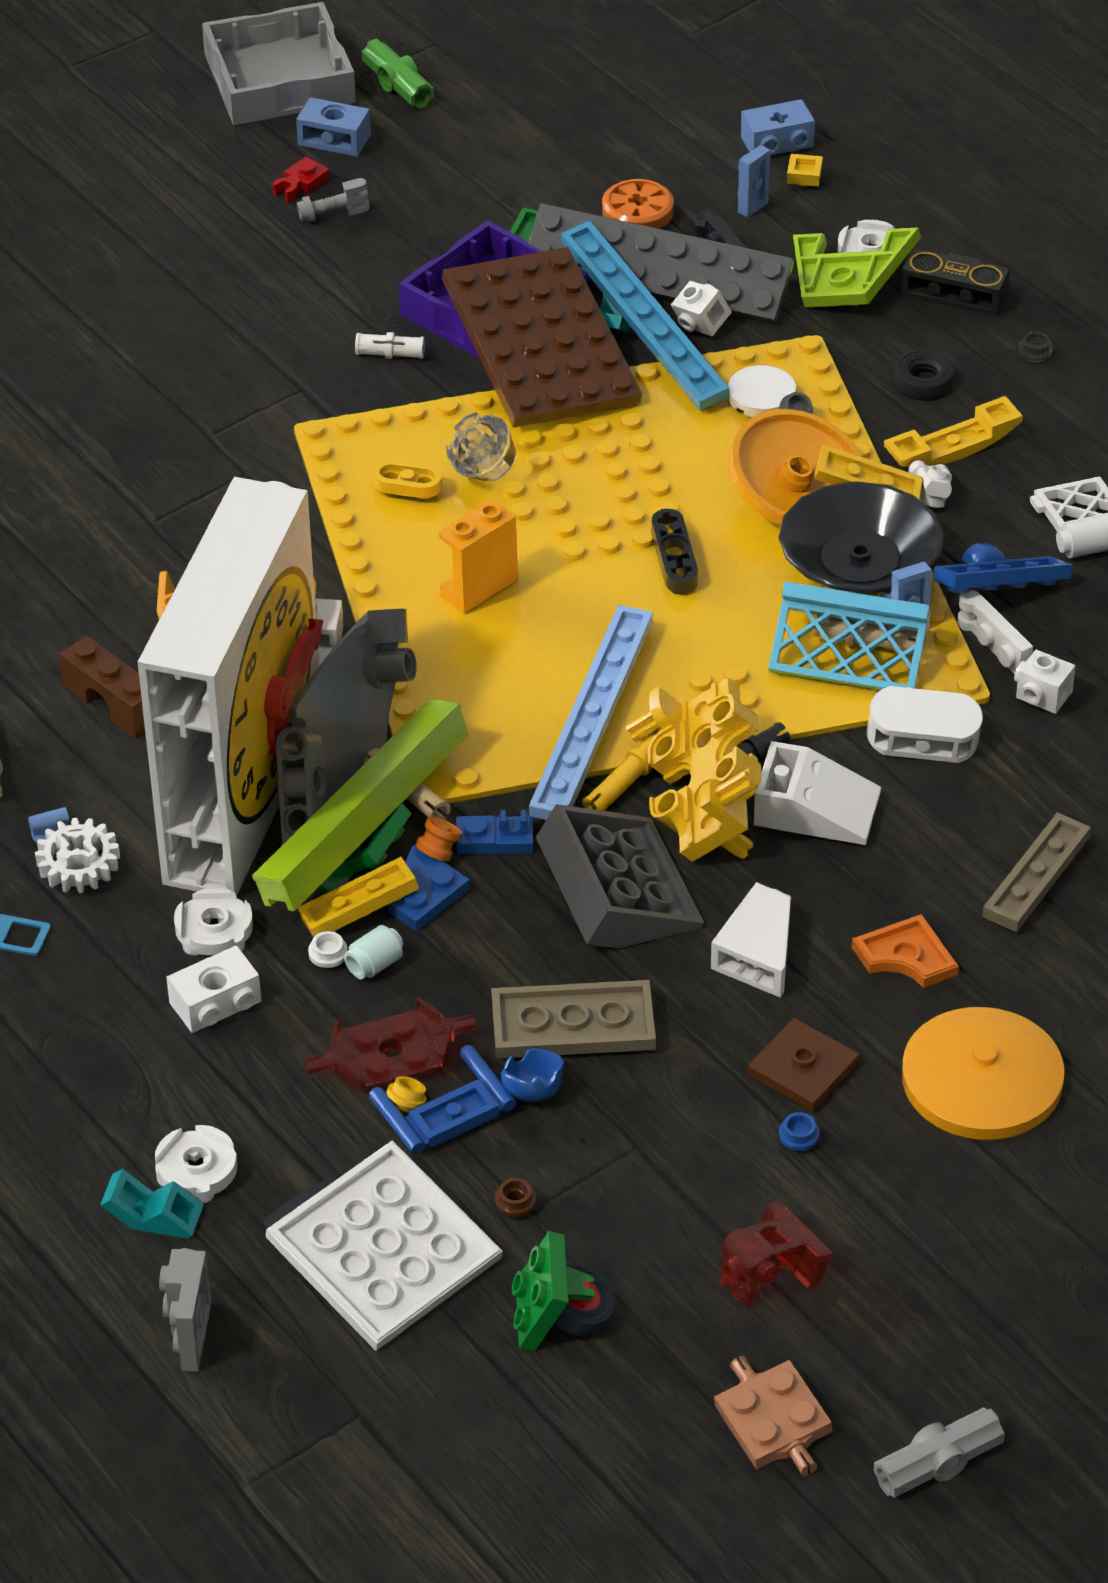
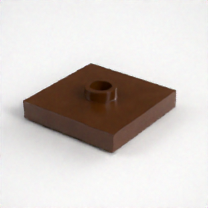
M793 1018L747 1066V1075L814 1112L859 1064L860 1054Z

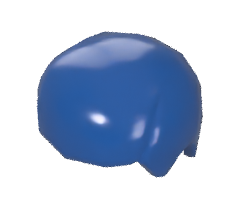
M537 1048L528 1049L523 1059L515 1062L513 1056L509 1057L501 1072V1083L515 1099L531 1103L543 1102L555 1096L561 1088L565 1062L560 1055L552 1051Z

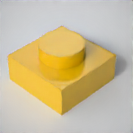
M791 154L787 171V184L819 186L823 157Z

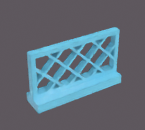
M784 581L783 600L768 668L769 672L882 690L888 686L916 688L926 632L929 629L931 619L929 605ZM789 610L804 612L811 623L794 634L787 625ZM812 614L822 615V616H820L819 618L815 619ZM831 617L840 618L847 629L830 640L820 624ZM848 620L858 621V622H856L855 624L851 625ZM867 623L877 624L883 635L866 646L856 630ZM884 626H889V627H894V628H892L891 630L887 631V629H886ZM816 628L826 643L808 654L798 639ZM903 629L918 631L916 643L903 652L892 638ZM786 630L790 637L783 641ZM852 634L862 649L844 660L834 645ZM888 640L898 655L880 666L870 651ZM792 643H795L804 658L793 665L779 663L781 651ZM831 649L840 664L830 671L819 670L813 659ZM912 653H914V654H913V659H912V664H911V663L909 662V660L907 659V657H908L909 655H911ZM867 655L876 670L866 677L855 676L849 665ZM903 661L910 671L908 684L892 682L885 671ZM809 663L812 668H806L803 666ZM845 669L848 675L841 674L839 672ZM881 675L885 681L877 680L875 678Z

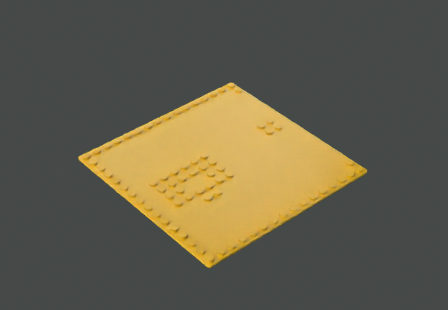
M804 336L802 338L702 354L727 386L730 378L745 367L764 365L784 370L792 376L796 384V392L803 393L810 398L814 415L829 421L844 432L855 444L862 457L881 463L821 336ZM655 362L629 367L642 392L641 402L638 404L515 428L512 427L495 390L456 397H445L420 403H410L408 405L350 415L346 414L321 420H310L294 426V434L355 623L370 610L402 608L407 611L408 643H399V648H411L417 662V672L414 680L395 683L388 722L392 736L430 698L456 702L461 705V712L469 735L422 782L423 785L441 799L450 804L536 788L618 605L653 612V624L586 778L612 773L625 760L626 753L631 748L639 747L648 738L646 737L638 742L633 741L631 733L627 731L626 726L650 711L649 692L658 686L682 703L683 701L689 702L711 688V684L714 682L718 684L726 678L730 679L740 687L741 703L757 714L759 731L754 733V736L773 726L776 722H781L786 727L777 736L788 731L791 740L868 725L871 701L880 690L769 672L768 668L783 600L784 581L823 588L829 587L807 579L786 560L778 539L781 525L768 520L755 511L737 491L729 471V451L739 429L752 417L744 415V410L738 407L735 410L730 405L728 398L699 411L662 364ZM494 417L500 419L507 425L516 450L511 466L504 461L511 439L504 435H497L487 421V418ZM460 436L475 448L471 469L453 462L454 446ZM385 460L432 465L441 471L442 490L436 496L428 499L386 494L374 487L373 468ZM457 469L471 473L475 477H479L488 481H481L466 477L460 474L457 471ZM493 499L516 516L518 580L464 614L440 595V585L453 578L452 549L439 539V531ZM674 509L680 512L684 518L698 568L697 586L692 592L677 594L671 592L665 585L651 534L652 516L658 510ZM666 525L667 534H671L672 529L669 525ZM671 547L665 550L667 553L672 555H678L684 552L682 549L677 547ZM678 568L676 573L683 577L682 568ZM931 569V619L929 629L926 632L916 689L962 693L973 698L978 705L985 704L989 701L990 692L938 582L933 580L934 573ZM879 591V592H873V593H859V594H865V595H871V596H877V597H878V595H879V593H880L881 591ZM789 610L787 625L794 634L811 623L804 612ZM814 629L798 639L808 654L826 643L822 637H814ZM786 630L783 641L790 637ZM840 641L834 645L844 660L862 649L858 643L849 646L846 645V641ZM792 643L781 651L779 663L793 665L804 658L795 643ZM880 647L870 651L880 666L898 655L895 650ZM831 649L813 659L818 669L823 671H830L840 664ZM913 653L907 657L911 664L913 659ZM867 655L849 665L855 676L866 677L876 670ZM903 661L885 671L892 682L908 684L910 671ZM809 663L803 666L806 668H812ZM845 669L839 672L841 674L848 675ZM881 675L875 678L877 680L885 681ZM712 736L709 738V740L706 742L705 745L708 744V742L711 740Z

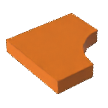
M922 914L852 938V949L870 974L883 971L901 973L913 978L923 988L958 976V964Z

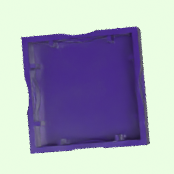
M487 220L457 241L445 254L429 261L399 283L400 315L479 358L442 281L443 270L543 251L531 246L523 238ZM580 269L588 285V273Z

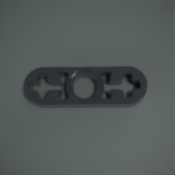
M674 509L658 510L652 516L651 534L665 585L671 592L677 594L692 592L697 586L698 568L684 518L680 512ZM666 525H669L672 529L671 534H667ZM671 547H677L682 549L684 552L678 555H672L667 553L665 550ZM678 568H682L683 577L676 573Z

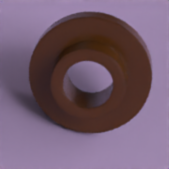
M510 1178L505 1180L497 1189L495 1205L499 1212L506 1216L522 1217L534 1209L536 1193L526 1180Z

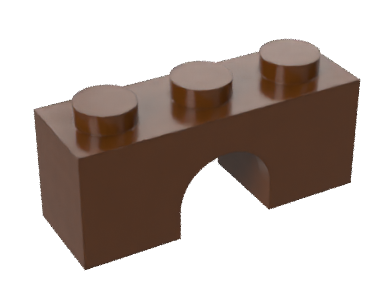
M85 636L59 653L64 687L86 703L101 695L109 707L111 721L135 739L145 733L138 672L88 636Z

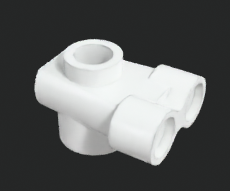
M923 461L912 462L908 472L923 477L919 500L930 507H944L946 498L949 497L952 491L950 484L952 475L948 468L943 464L927 466Z

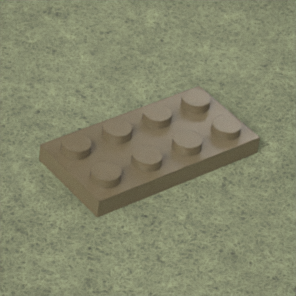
M650 980L491 988L496 1058L524 1057L526 1051L532 1048L549 1050L558 1055L656 1050Z

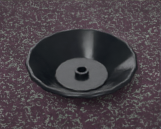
M855 481L824 486L799 498L783 516L778 539L786 560L807 579L835 590L873 593L892 589V571L924 561L931 568L940 558L944 533L935 513L916 496L885 484Z

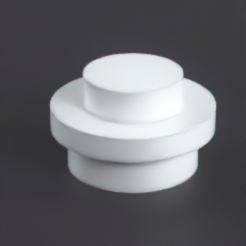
M332 931L317 934L308 948L311 962L323 968H332L344 962V954L348 951L346 942L339 934Z

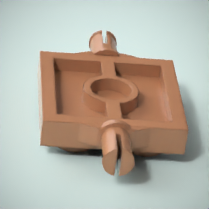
M739 1356V1362L735 1358L731 1362L730 1368L734 1371L740 1383L714 1396V1402L718 1412L757 1470L775 1460L791 1458L802 1476H808V1470L812 1474L817 1469V1464L806 1449L815 1440L833 1432L831 1420L790 1360L757 1374L745 1356Z

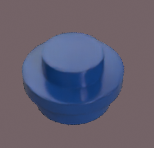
M803 1112L792 1113L785 1118L779 1127L781 1143L791 1150L805 1151L814 1147L819 1141V1126L809 1114Z

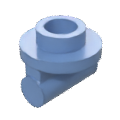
M66 807L28 817L31 835L36 843L40 839L46 840V829L56 832L58 830L57 822L61 821L66 826H69V816Z

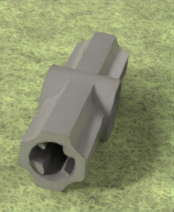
M983 1407L945 1427L941 1423L927 1425L915 1435L910 1445L874 1462V1473L884 1493L895 1498L932 1478L939 1482L952 1479L964 1469L968 1460L1003 1443L1005 1433L1000 1425L999 1418L991 1408L987 1410Z

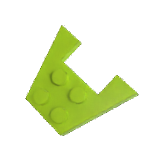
M919 227L888 229L880 251L824 254L827 245L825 234L793 235L804 307L869 304L921 239Z

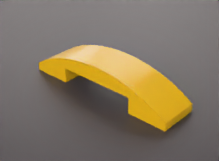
M1006 396L976 406L975 417L923 437H920L914 429L884 440V447L902 467L909 468L912 462L918 460L923 461L927 466L944 465L973 455L992 445L1023 421V415Z

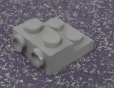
M188 1248L172 1249L169 1265L162 1266L160 1271L159 1288L160 1291L165 1292L163 1317L169 1318L171 1335H173V1352L180 1353L181 1370L199 1372L211 1309L206 1251H196Z

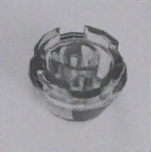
M475 412L464 417L454 426L457 432L452 439L451 446L446 445L447 457L457 473L487 482L503 477L510 470L515 461L516 448L510 429L503 419L492 414L491 416H480Z

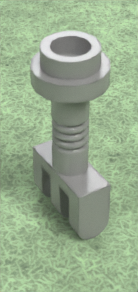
M358 178L343 182L344 193L334 197L331 196V198L328 197V199L325 198L311 202L309 196L302 197V201L296 202L301 221L314 222L315 214L346 206L350 216L368 211L370 203L368 191L366 190V180Z

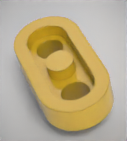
M385 460L373 468V484L378 491L386 494L428 499L436 496L442 490V474L437 467L432 465Z

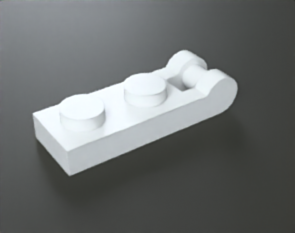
M969 590L968 593L960 594L959 607L961 611L958 613L957 621L959 628L964 631H972L982 645L987 646L998 657L1000 663L1004 667H1008L1015 674L1020 662L1027 661L1032 655L1033 646L977 591Z

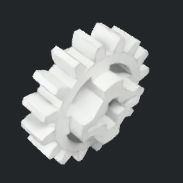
M73 818L69 826L59 821L57 822L58 830L56 832L46 829V840L40 839L37 841L38 851L35 852L41 878L48 877L49 886L51 887L62 883L63 892H67L71 886H76L77 891L83 893L84 885L88 884L93 889H98L97 880L102 879L109 882L111 880L110 871L118 870L117 859H120L119 844L116 843L115 833H107L104 823L96 828L93 827V819L89 818L85 824H79L78 819ZM100 849L103 852L101 857L98 855V850ZM55 853L57 854V860H56V861L53 860V857H54V854H55Z

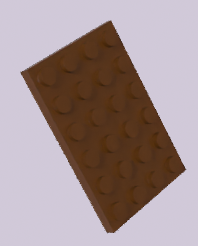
M569 247L443 270L442 281L513 428L641 402L642 392Z

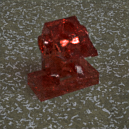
M780 1201L767 1205L759 1224L748 1226L744 1229H735L725 1238L721 1264L722 1277L719 1278V1283L722 1287L727 1286L732 1291V1296L736 1301L741 1300L747 1307H751L761 1284L768 1285L778 1277L783 1267H786L807 1288L820 1285L833 1252Z

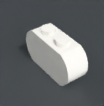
M888 686L876 693L871 701L867 738L872 747L883 755L960 763L970 758L977 749L983 718L982 711L977 702L966 694Z

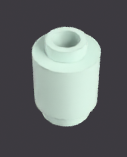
M379 925L349 946V951L344 954L345 964L356 978H372L402 957L403 940L395 929Z

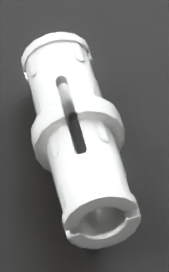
M387 332L386 335L357 333L355 353L356 355H384L385 359H393V356L423 359L425 338L395 336L394 332Z

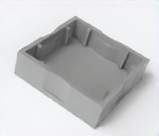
M323 2L284 8L266 14L245 15L202 23L204 54L233 125L298 114L310 97L342 104L356 103L354 70L343 46L335 37L334 25Z

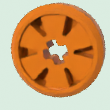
M631 179L619 182L611 186L602 198V215L611 219L661 229L671 221L674 214V198L672 193L665 186L650 180Z

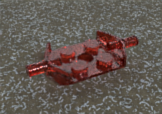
M416 998V1009L345 1029L341 1028L340 1019L336 1020L330 1042V1050L321 1055L304 1058V1066L308 1075L331 1069L332 1074L337 1073L350 1088L362 1091L394 1082L399 1076L413 1077L445 1068L449 1060L451 1042L455 1041V1034L476 1030V1020L473 1013L453 1019L445 1018L443 1013L421 998ZM390 1049L401 1052L394 1057H387L385 1054H382Z

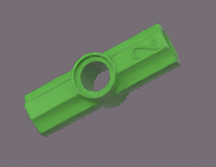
M378 39L369 41L365 49L361 51L362 61L377 73L382 88L386 92L395 90L411 106H415L418 109L427 107L430 100L434 97V87L418 74L413 59L408 55L398 56L389 46Z

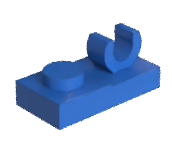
M501 810L499 817L456 816V826L463 833L460 840L457 841V854L533 853V817L528 816L526 810H521L520 816L506 817V810Z

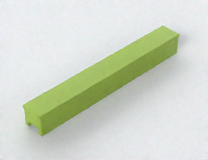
M430 698L252 875L265 906L271 907L276 901L286 903L288 910L295 911L469 735L460 703Z

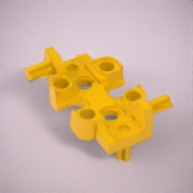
M728 678L718 684L714 682L711 684V688L689 702L683 701L682 703L658 686L649 692L650 711L627 724L626 729L631 733V739L638 742L662 728L653 737L648 746V765L661 773L663 779L669 784L687 774H691V781L688 786L678 791L668 790L656 798L650 797L649 808L651 815L679 835L680 853L692 862L720 845L736 857L738 856L741 859L747 857V850L753 847V842L741 834L748 829L746 800L754 795L759 788L762 773L758 758L752 753L746 754L736 745L759 731L757 714L741 703L740 687ZM712 736V738H711V740L708 742V744L705 745L706 742L709 740V738Z

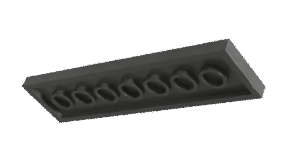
M540 203L528 244L541 251L565 248L562 244L561 233L590 220L653 297L674 301L689 281L703 285L710 284L720 290L732 311L731 315L772 324L777 323L794 266L793 258ZM576 261V263H577L579 269L585 271V270L580 266V264ZM588 275V283L595 284Z

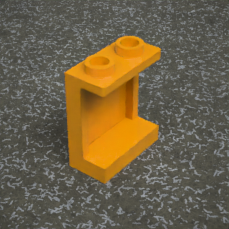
M491 499L439 531V539L451 547L453 559V578L440 585V595L462 613H467L518 580L516 516L495 500Z

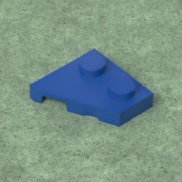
M413 845L405 863L415 876L419 889L404 896L402 899L388 904L389 914L417 932L470 890V879L443 861L424 854L416 845Z

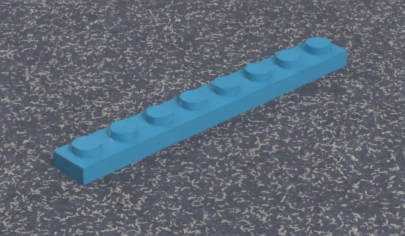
M590 220L561 233L562 244L565 247H569L575 260L588 273L589 277L621 316H623L699 411L729 397V387Z

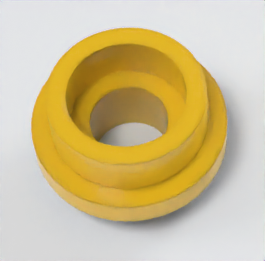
M407 1076L397 1077L395 1082L391 1083L386 1091L387 1096L396 1107L406 1112L424 1105L427 1100L424 1095L426 1087L418 1080Z

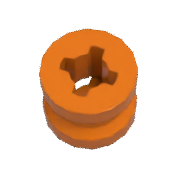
M429 816L425 822V834L418 838L415 845L421 852L432 858L450 861L453 855L451 848L454 842L460 840L463 833L454 824L438 817Z

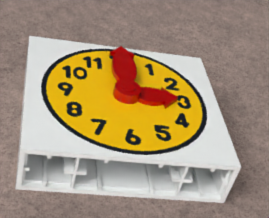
M234 477L138 660L163 885L196 892L207 888H224L235 892L237 896L280 805L276 741L283 729L292 727L291 708L311 676L319 667L318 645L324 621L323 619L316 618L308 490L293 488L278 481L261 482Z

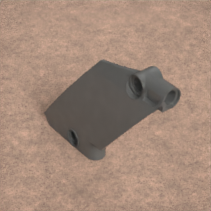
M406 609L367 611L325 657L291 708L292 727L283 729L276 741L282 845L364 765L365 757L369 759L372 757L368 754L371 750L380 749L386 743L389 712L395 683L412 681L417 672V662L411 648H399V643H408Z

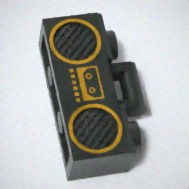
M913 248L902 270L901 295L998 316L1008 294L1010 268L1001 267L997 264L982 263L981 259L953 253L945 255L932 250Z

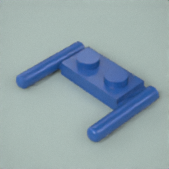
M472 1045L464 1046L460 1051V1056L478 1079L409 1111L407 1117L403 1116L383 1088L375 1087L370 1091L369 1097L413 1155L421 1153L426 1146L430 1149L500 1116V1111L508 1112L516 1106L517 1101L508 1093L499 1078Z

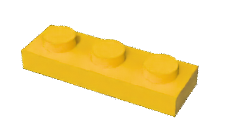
M823 444L819 452L814 479L831 485L855 481L885 484L912 494L918 499L923 480L921 476Z
M399 857L297 909L301 919L314 938L321 932H334L396 900L402 899L404 896L418 890L419 886L402 857Z

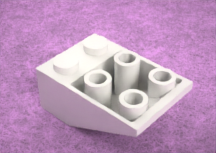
M771 741L761 772V783L755 792L754 826L866 845L880 797L881 787L809 747Z

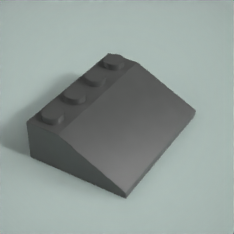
M559 804L555 805L536 839L587 945L623 948L702 928L704 921L652 818Z

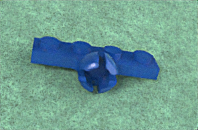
M977 543L969 547L964 553L963 561L966 564L935 566L933 580L948 586L947 590L954 593H968L969 588L972 587L982 590H998V585L1024 588L1027 587V582L1054 585L1056 580L1071 579L1072 564L1051 556L1007 559L998 547L989 543Z

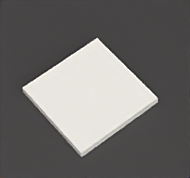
M393 1140L266 1229V1238L375 1351L502 1258L503 1252Z

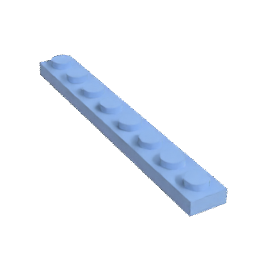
M622 605L617 606L529 804L530 817L547 820L556 804L574 806L653 624V612Z

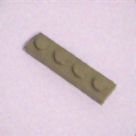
M1057 812L983 906L982 917L1014 932H1018L1090 838L1091 827Z

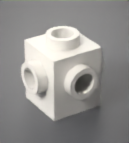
M693 281L688 282L671 304L678 317L677 322L682 328L689 332L694 330L709 336H713L732 313L720 290L710 284L703 285Z
M1035 649L1028 660L1021 661L1014 675V681L1018 682L1016 698L1056 714L1073 692L1075 665Z

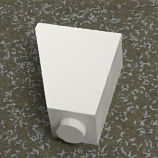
M756 882L712 941L711 969L781 997L785 986L791 896Z

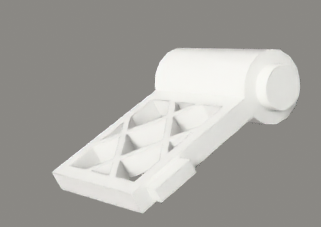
M1100 476L1034 490V496H1030V503L1037 513L1044 512L1056 529V542L1061 553L1065 552L1068 558H1074L1108 550V513L1095 512L1097 508L1108 511V487ZM1096 490L1098 493L1096 497L1083 494L1084 492ZM1059 498L1065 501L1064 503L1051 501V499ZM1078 503L1088 507L1087 509H1082L1072 505ZM1066 515L1078 519L1064 522L1062 518Z

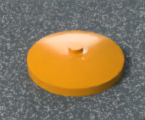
M775 409L755 415L743 424L731 445L728 465L732 481L742 498L759 514L781 525L783 516L799 498L824 486L831 485L814 479L818 455L823 444L861 456L850 438L829 421L804 411Z
M968 1007L940 1014L923 1024L913 1034L904 1051L902 1082L905 1093L913 1107L922 1117L936 1127L965 1138L980 1140L1004 1139L1028 1132L1044 1122L1052 1114L1062 1095L1064 1063L1061 1053L1052 1038L1032 1021L1001 1009Z

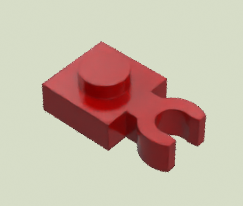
M304 157L284 171V178H279L273 182V195L277 196L281 192H285V201L288 203L292 202L297 198L298 192L303 191L309 194L330 180V171L327 167L308 157Z

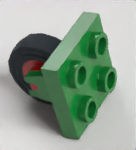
M548 1231L539 1246L533 1247L529 1261L523 1270L518 1271L514 1276L512 1294L516 1296L517 1309L513 1325L514 1329L518 1330L519 1348L535 1352L553 1324L560 1330L572 1335L588 1336L603 1328L613 1314L615 1299L612 1289L605 1279L589 1267L576 1263H566L564 1234Z

